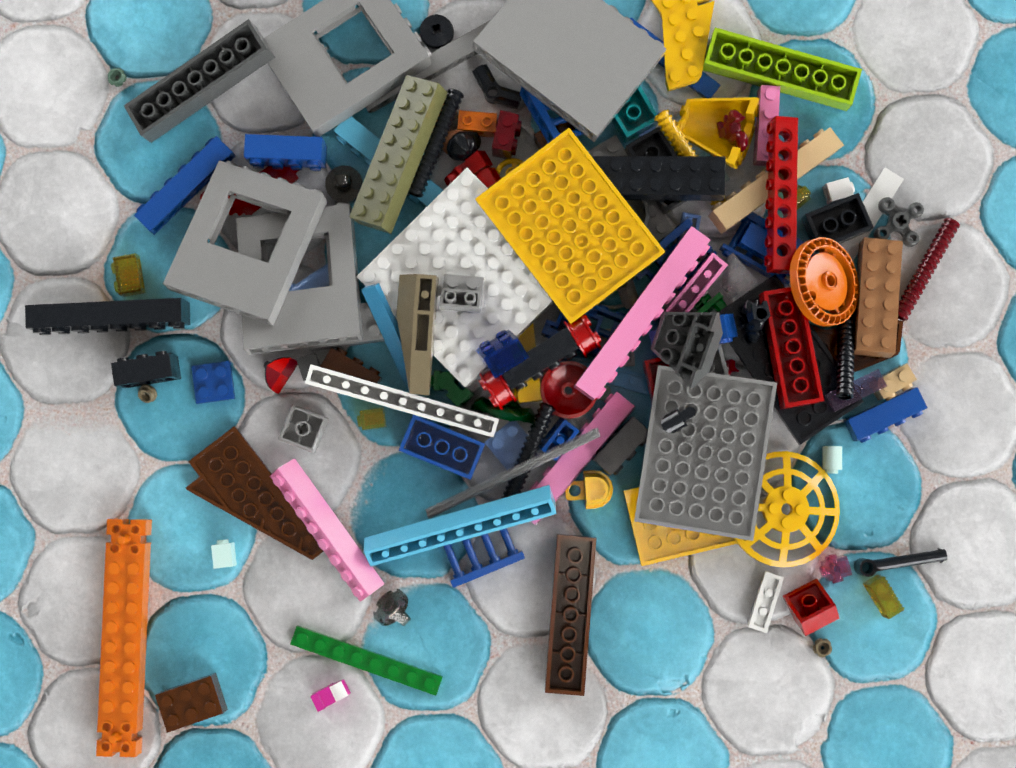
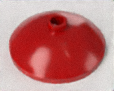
M563 361L560 362L561 365L552 371L549 369L545 373L541 381L540 393L544 403L555 407L556 411L552 414L560 418L573 419L586 414L593 407L597 398L591 400L574 388V385L587 367L579 362ZM566 387H570L572 389L571 394L565 393Z

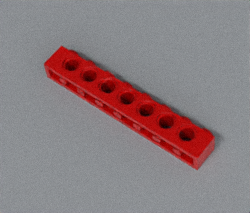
M775 116L767 124L769 141L767 142L766 151L769 152V160L766 163V171H768V179L766 181L768 198L766 199L765 207L768 209V217L765 220V227L767 228V236L765 238L767 255L765 256L764 264L767 267V273L789 274L790 264L796 251L798 118ZM779 135L784 138V142L779 139ZM778 154L784 157V161L779 158ZM778 172L783 175L784 180L779 178ZM778 191L783 194V199L778 196ZM778 210L782 212L783 218L779 217ZM777 229L782 231L783 237L778 235ZM777 248L782 251V256L778 255Z

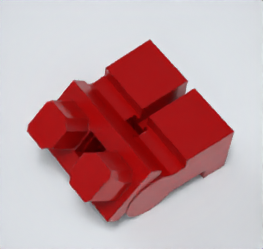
M477 150L465 162L454 167L452 172L445 177L444 181L448 186L466 168L488 189L501 180V177L495 167L490 168L493 166V163L487 153L483 150Z

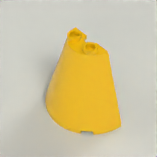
M759 98L687 99L685 105H682L679 115L682 118L678 122L676 121L675 124L679 125L678 129L683 131L682 135L685 134V139H688L690 143L711 156H724L726 165L738 169L737 165L741 166L753 138L756 127L754 126L755 117H758ZM733 109L737 110L742 116H745V119L741 122V131L747 134L748 146L743 152H741L739 147H735V145H731L727 140L719 138L717 122H723L724 115L728 116L729 112Z

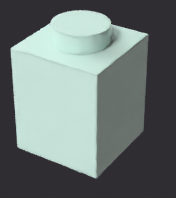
M228 539L218 540L217 544L211 545L214 569L237 565L234 542L229 543Z

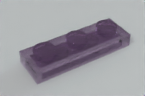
M879 369L853 381L854 397L852 399H838L836 397V390L825 394L833 412L887 387Z

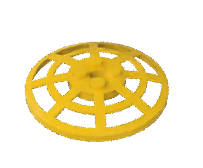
M770 452L766 454V460L782 457L783 469L772 470L763 475L762 488L768 494L765 496L763 504H759L758 511L762 512L766 523L759 529L757 525L755 526L753 541L734 539L743 551L758 562L775 567H794L813 560L830 544L839 522V499L831 478L815 461L794 452ZM790 457L807 462L817 469L818 473L811 479L803 472L791 469ZM783 474V486L773 488L766 481L773 476ZM791 475L800 477L807 484L801 490L792 487ZM823 478L828 482L832 491L835 508H825L823 495L817 486ZM812 490L815 491L818 498L819 507H809L806 496ZM785 503L790 506V512L787 515L783 514L781 510L782 505ZM809 514L819 515L817 524L811 532L805 525ZM825 515L834 516L831 532L826 541L821 545L815 536L823 525ZM771 529L782 532L781 544L768 539L765 534ZM799 529L806 537L797 543L789 544L790 532ZM758 540H761L770 547L780 549L779 560L775 561L763 557L755 552L751 546ZM808 543L815 549L814 553L803 559L787 561L788 550L800 548Z

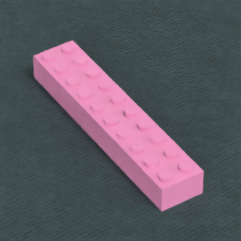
M692 226L688 229L579 378L574 388L591 400L601 398L606 391L605 384L607 382L610 384L618 374L616 369L625 365L630 358L627 354L630 351H635L641 343L639 340L640 336L644 337L653 326L650 324L651 321H656L664 311L662 306L671 302L676 295L673 291L681 288L687 280L685 277L686 273L690 274L699 263L696 259H701L710 248L707 245L710 242L708 237Z

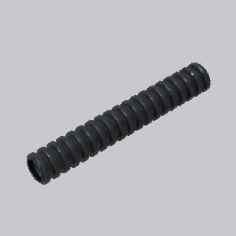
M448 89L447 91L449 94L446 96L442 111H440V116H438L433 133L430 136L431 138L428 141L429 143L426 146L408 191L413 196L419 198L424 196L422 193L426 191L425 186H428L427 181H430L429 176L433 174L434 164H437L436 159H439L438 154L442 152L443 142H446L445 137H448L447 132L451 130L450 126L453 125L452 121L455 120L454 115H457L456 110L460 108L459 104L462 103L461 99L464 98V95L456 89Z
M855 310L847 321L837 325L836 397L840 400H849L854 397Z
M544 402L539 404L538 414H535L536 419L532 421L534 424L530 426L531 431H528L529 436L525 438L527 441L523 443L525 446L521 448L522 453H519L520 458H517L516 461L518 463L514 465L515 467L522 462L529 461V459L532 460L531 458L538 455L539 445H542L541 440L545 438L543 435L547 433L546 428H549L550 418L554 416L552 413L556 411L554 406ZM531 470L508 480L507 483L509 485L505 487L506 491L503 492L504 496L501 499L522 493L521 489H524L523 484L526 483L525 479L529 477L528 473Z

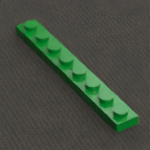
M299 625L296 626L290 645L435 696L443 676Z

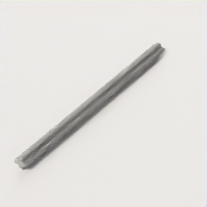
M594 428L592 431L590 429V432L588 430V433L585 432L581 436H577V438L574 437L572 438L573 440L570 439V441L564 442V445L562 443V446L559 444V446H555V449L553 447V450L551 448V451L549 449L544 452L545 454L542 453L538 457L531 458L532 460L529 459L525 463L522 462L516 465V467L510 468V471L508 469V472L506 470V473L505 471L501 472V474L493 476V479L491 477V480L489 478L476 485V487L474 485V488L472 486L455 495V497L452 496L425 509L427 517L430 519L432 516L440 514V512L443 513L457 506V504L463 503V501L470 500L476 497V495L482 494V492L484 493L493 487L495 488V486H499V484L501 485L516 476L557 458V456L559 457L568 451L599 438L600 432L598 428Z

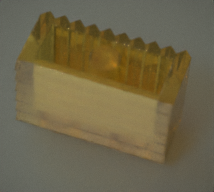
M134 253L113 257L111 269L113 274L116 275V281L114 282L116 293L123 297L146 293L140 256Z
M876 575L864 582L863 585L882 616L890 619L904 611L905 607H902L888 580H885L886 577Z

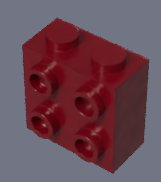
M500 110L492 144L493 157L511 159L512 155H516L518 146L516 137H520L522 121H519V114Z

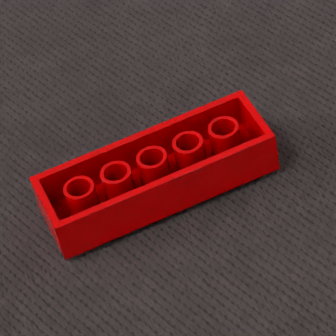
M791 287L762 292L759 295L760 304L763 301H767L771 315L764 323L774 379L777 383L776 389L780 409L823 402L824 397L809 320L798 308Z

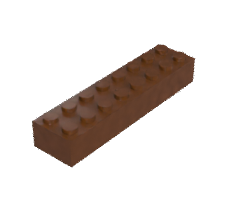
M557 534L545 693L584 696L596 537Z

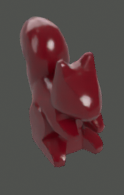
M733 109L729 112L728 116L724 115L723 122H717L719 138L727 140L731 145L739 147L741 152H743L748 146L747 134L741 131V122L745 119V116H742L737 110Z

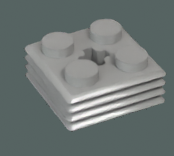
M292 404L278 440L310 453H316L329 418ZM307 424L306 428H308V431L301 434L302 430L299 427Z

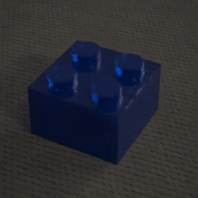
M510 330L500 331L496 334V338L481 343L476 350L486 369L494 378L499 377L529 358L518 337Z

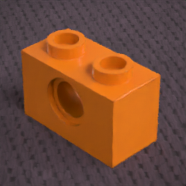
M459 110L457 130L474 131L481 137L494 138L497 127V113Z

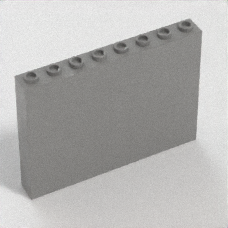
M507 0L475 38L472 46L474 51L593 142L597 140L661 60L666 51V48L660 41L651 38L646 30L638 28L630 18L622 16L614 6L608 5L603 0Z

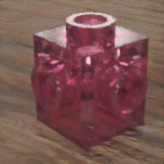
M836 554L825 556L826 560L820 561L821 566L819 570L821 576L825 577V580L838 583L844 581L843 577L852 575L848 558L845 555L837 556Z

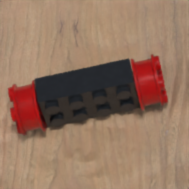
M586 314L572 324L564 321L565 329L502 368L498 369L494 364L492 370L484 375L480 373L481 379L478 382L483 390H488L491 394L488 398L493 406H499L503 410V406L510 401H518L512 390L520 391L527 387L526 382L531 379L534 381L544 376V371L556 369L561 365L560 361L566 358L569 361L577 356L576 351L579 349L585 358H587L588 353L596 348L602 349L599 344L602 340L596 331H591L590 326L592 325Z

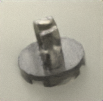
M341 165L329 172L326 177L325 187L328 195L338 203L348 204L356 200L363 180L356 169L351 166Z
M396 589L397 591L395 592L388 591L376 604L378 609L376 612H373V616L382 626L391 625L396 621L405 626L411 620L405 612L408 606V597L400 589Z

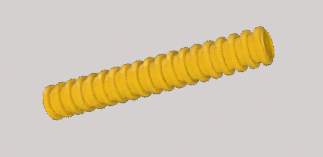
M668 109L655 116L654 121H657V125L661 126L660 130L665 132L664 136H667V140L671 141L670 145L675 147L674 151L678 152V156H699L695 154V149L692 150L693 146L688 144L689 140L685 139L686 135H682L683 131L678 129L679 125L675 124L676 120H672V114H668ZM724 197V201H711L710 205L714 206L718 202L723 204L727 199Z

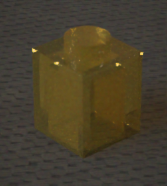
M384 408L363 410L357 416L358 427H362L363 431L387 428Z

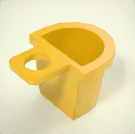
M583 471V480L573 481L565 490V496L568 501L585 500L586 509H596L603 507L609 502L613 494V485L609 477L601 471ZM572 485L579 486L580 494L578 496H572L569 493Z

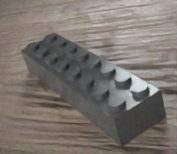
M248 19L125 104L124 107L140 135L152 143L267 64L275 56L258 28Z

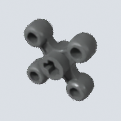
M885 197L881 199L878 203V209L888 216V224L876 228L873 237L888 239L892 232H898L902 235L905 246L913 247L917 245L919 235L910 229L909 223L911 219L918 218L923 214V205L915 202L908 207L906 212H899L896 210L895 202L892 198Z

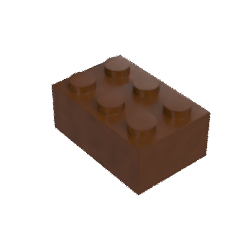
M216 673L169 688L155 695L167 733L223 714L228 710Z

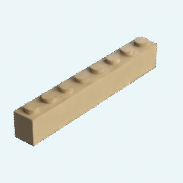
M831 127L825 131L823 129L819 130L813 135V140L809 141L807 139L799 145L797 180L844 146ZM763 170L755 176L757 180L752 183L749 180L740 187L742 189L740 192H732L726 197V202L723 204L718 202L711 208L712 212L708 217L721 234L766 203L768 198V190H766L768 172L766 173ZM778 172L779 178L784 180L783 175Z

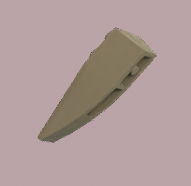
M399 275L396 315L410 394L430 395L439 283L437 275Z

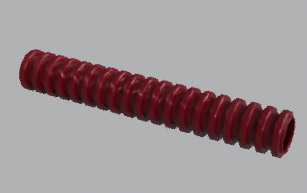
M945 218L941 228L938 229L939 233H936V238L932 240L933 243L929 245L930 248L926 251L927 254H924V259H921V264L918 265L919 269L915 270L916 274H913V279L906 286L907 290L905 289L904 295H901L898 319L903 321L909 319L908 316L911 315V310H914V305L917 304L916 300L920 299L919 295L923 294L922 290H925V285L932 278L931 275L934 274V269H937V264L940 263L939 259L943 258L942 254L946 253L945 249H948V244L952 242L951 239L954 238V234L960 228V224L956 220Z

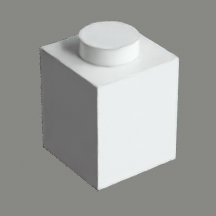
M849 177L826 183L822 187L827 205L854 195L855 192L854 184L850 182Z

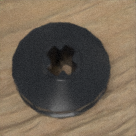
M438 14L425 18L420 26V36L423 43L432 49H439L450 43L454 37V29L449 19Z

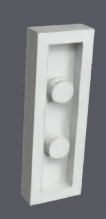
M764 571L747 627L767 633L784 577Z

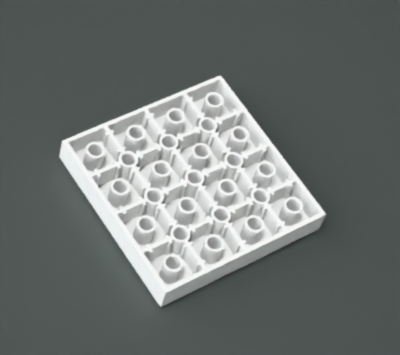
M468 168L449 184L356 276L366 287L380 284L391 311L397 318L399 275H437L439 283L433 355L465 388L480 376V373H483L554 303L475 199L488 188ZM445 274L484 277L480 313L440 309V297Z

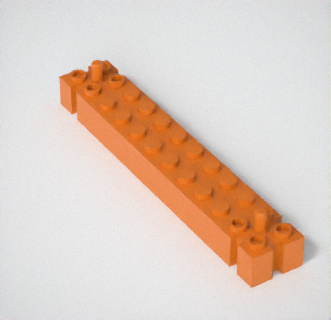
M107 519L106 535H111V542H106L97 725V732H102V737L97 740L96 756L112 757L120 752V757H137L142 753V737H138V732L143 729L151 542H146V536L151 535L152 519H132L130 524L129 519Z

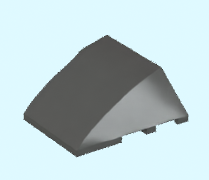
M663 312L651 350L665 364H668L675 371L676 375L683 378L690 388H693L711 369L723 334L719 313Z

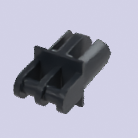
M688 407L679 412L678 408L663 417L661 420L662 429L668 433H675L688 426L685 421L695 416V409Z

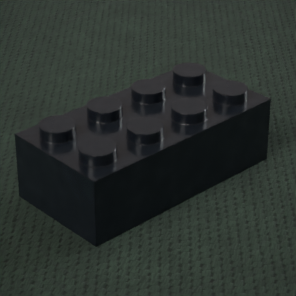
M660 127L655 128L625 147L628 156H677L660 130ZM656 201L663 215L687 202Z

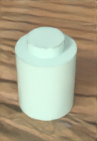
M822 446V470H826V473L838 474V470H842L841 446Z

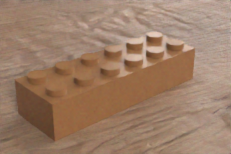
M864 237L859 243L857 264L859 297L854 317V355L891 358L896 354L903 241Z

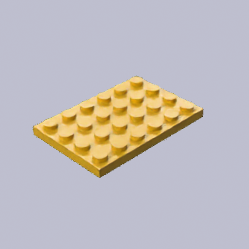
M639 487L623 491L641 566L738 544L732 537L635 522Z

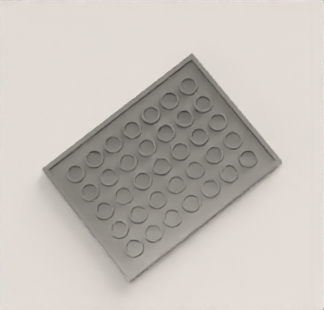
M658 365L634 521L753 541L777 383L708 372L693 388H690L687 382L676 375L671 367ZM688 407L695 409V416L685 421L688 426L675 433H668L662 429L661 420L676 408H678L679 412Z

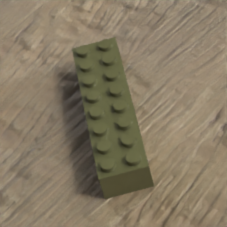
M406 75L349 216L360 225L392 234L448 94L439 83Z

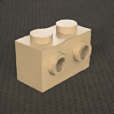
M905 363L875 379L868 385L877 400L886 399L888 401L897 396L895 392L900 389L905 391L913 386L912 382L916 381L917 378L909 365Z

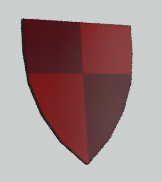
M280 357L264 363L265 381L273 392L277 394L281 392L297 367V361L290 357Z

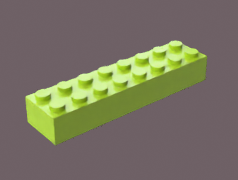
M716 27L711 35L703 65V71L759 87L761 85L780 86V93L847 111L853 104L862 72L860 68Z

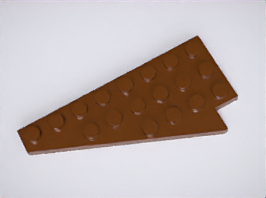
M236 426L232 427L188 461L200 476L186 487L188 491L311 560L324 552L313 535L308 532L303 521L296 515L293 507L285 500L283 493L273 483L270 477L272 475L270 470Z

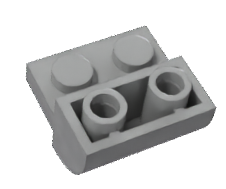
M445 274L441 290L440 309L480 313L484 277Z

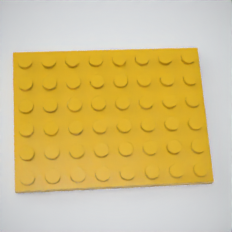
M570 128L475 199L570 324L665 253V250Z

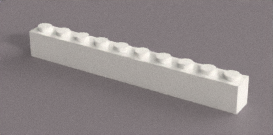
M310 364L305 384L493 438L499 421L498 418L416 394H410L409 392Z

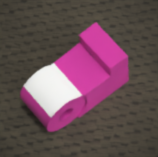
M342 679L314 692L310 697L317 712L348 696L351 692L345 680Z

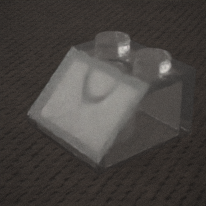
M732 253L725 260L728 266L723 271L722 288L724 296L728 300L732 299L734 302L758 282L736 255Z

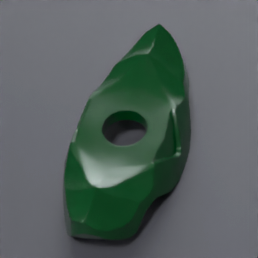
M483 396L478 397L471 405L472 410L489 413L494 418L510 422L518 420L534 424L532 421L536 419L531 408H523L514 400L504 405L503 410L499 406L494 407L491 401Z

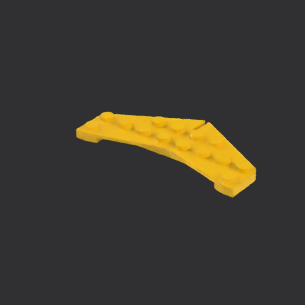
M651 0L662 19L663 45L666 48L664 53V76L668 92L697 83L702 76L715 1Z

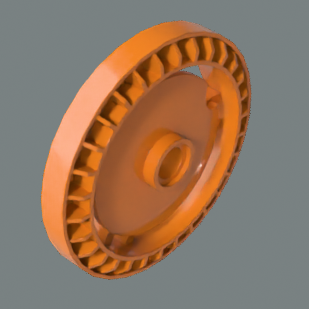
M826 237L815 238L801 244L793 255L789 273L791 291L798 308L807 319L819 326L830 327L844 323L853 314L859 297L857 271L850 255L839 243ZM815 250H819L818 254H815L811 257Z

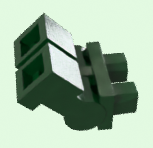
M434 371V375H431L430 387H434L435 391L447 390L446 396L457 407L462 408L475 395L471 389H463L451 373Z

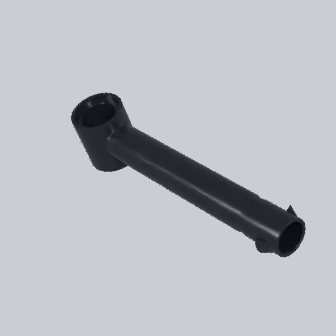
M937 548L938 550L877 560L859 558L854 563V570L859 575L871 577L877 571L931 562L942 563L947 560V552L945 549ZM867 562L869 568L866 572H863L862 566Z

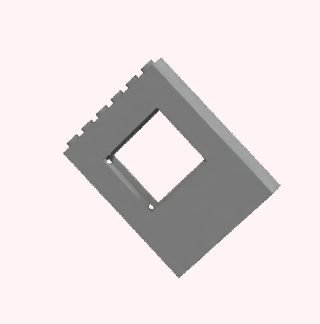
M323 0L264 38L275 56L274 59L268 62V65L316 137L322 136L403 84L406 75L415 76L432 65L430 59L432 56L427 46L423 47L421 45L422 40L418 33L412 32L409 20L402 18L400 15L402 11L397 3L393 5L391 0ZM362 11L391 55L347 83L318 39Z
M219 160L163 284L170 291L274 326L327 204L323 192L317 189H306L305 186L299 183L291 184L280 177L278 179L272 178L265 172H254L253 169L246 166L243 168L238 167L231 161L223 162ZM235 198L288 215L268 263L214 245Z
M337 203L334 206L326 205L311 240L326 238L329 286L288 291L274 326L242 315L243 348L248 355L363 340L359 279L356 277L358 275L355 229L354 220L349 217L352 211L350 204ZM267 212L258 216L245 215L242 218H236L238 253L268 263V246L276 244L288 215Z

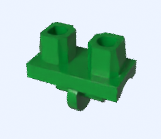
M719 292L713 298L710 294H706L700 298L694 307L698 310L697 312L710 313L713 309L719 312L727 307V305L723 301V295Z

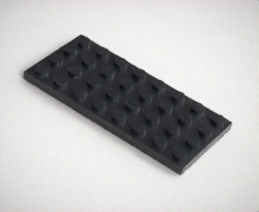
M776 274L718 312L719 315H734L738 337H733V342L728 343L752 378L775 382L765 327L760 330L759 340L756 343L751 342L745 333V327L748 323L746 314H740L747 299H751L755 303L756 299L759 300V295L762 292L785 288ZM810 323L824 401L816 404L780 409L777 389L774 401V410L798 445H801L864 402L855 388L852 399L840 400L836 397V361Z

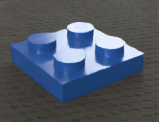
M231 361L191 366L196 404L235 399Z

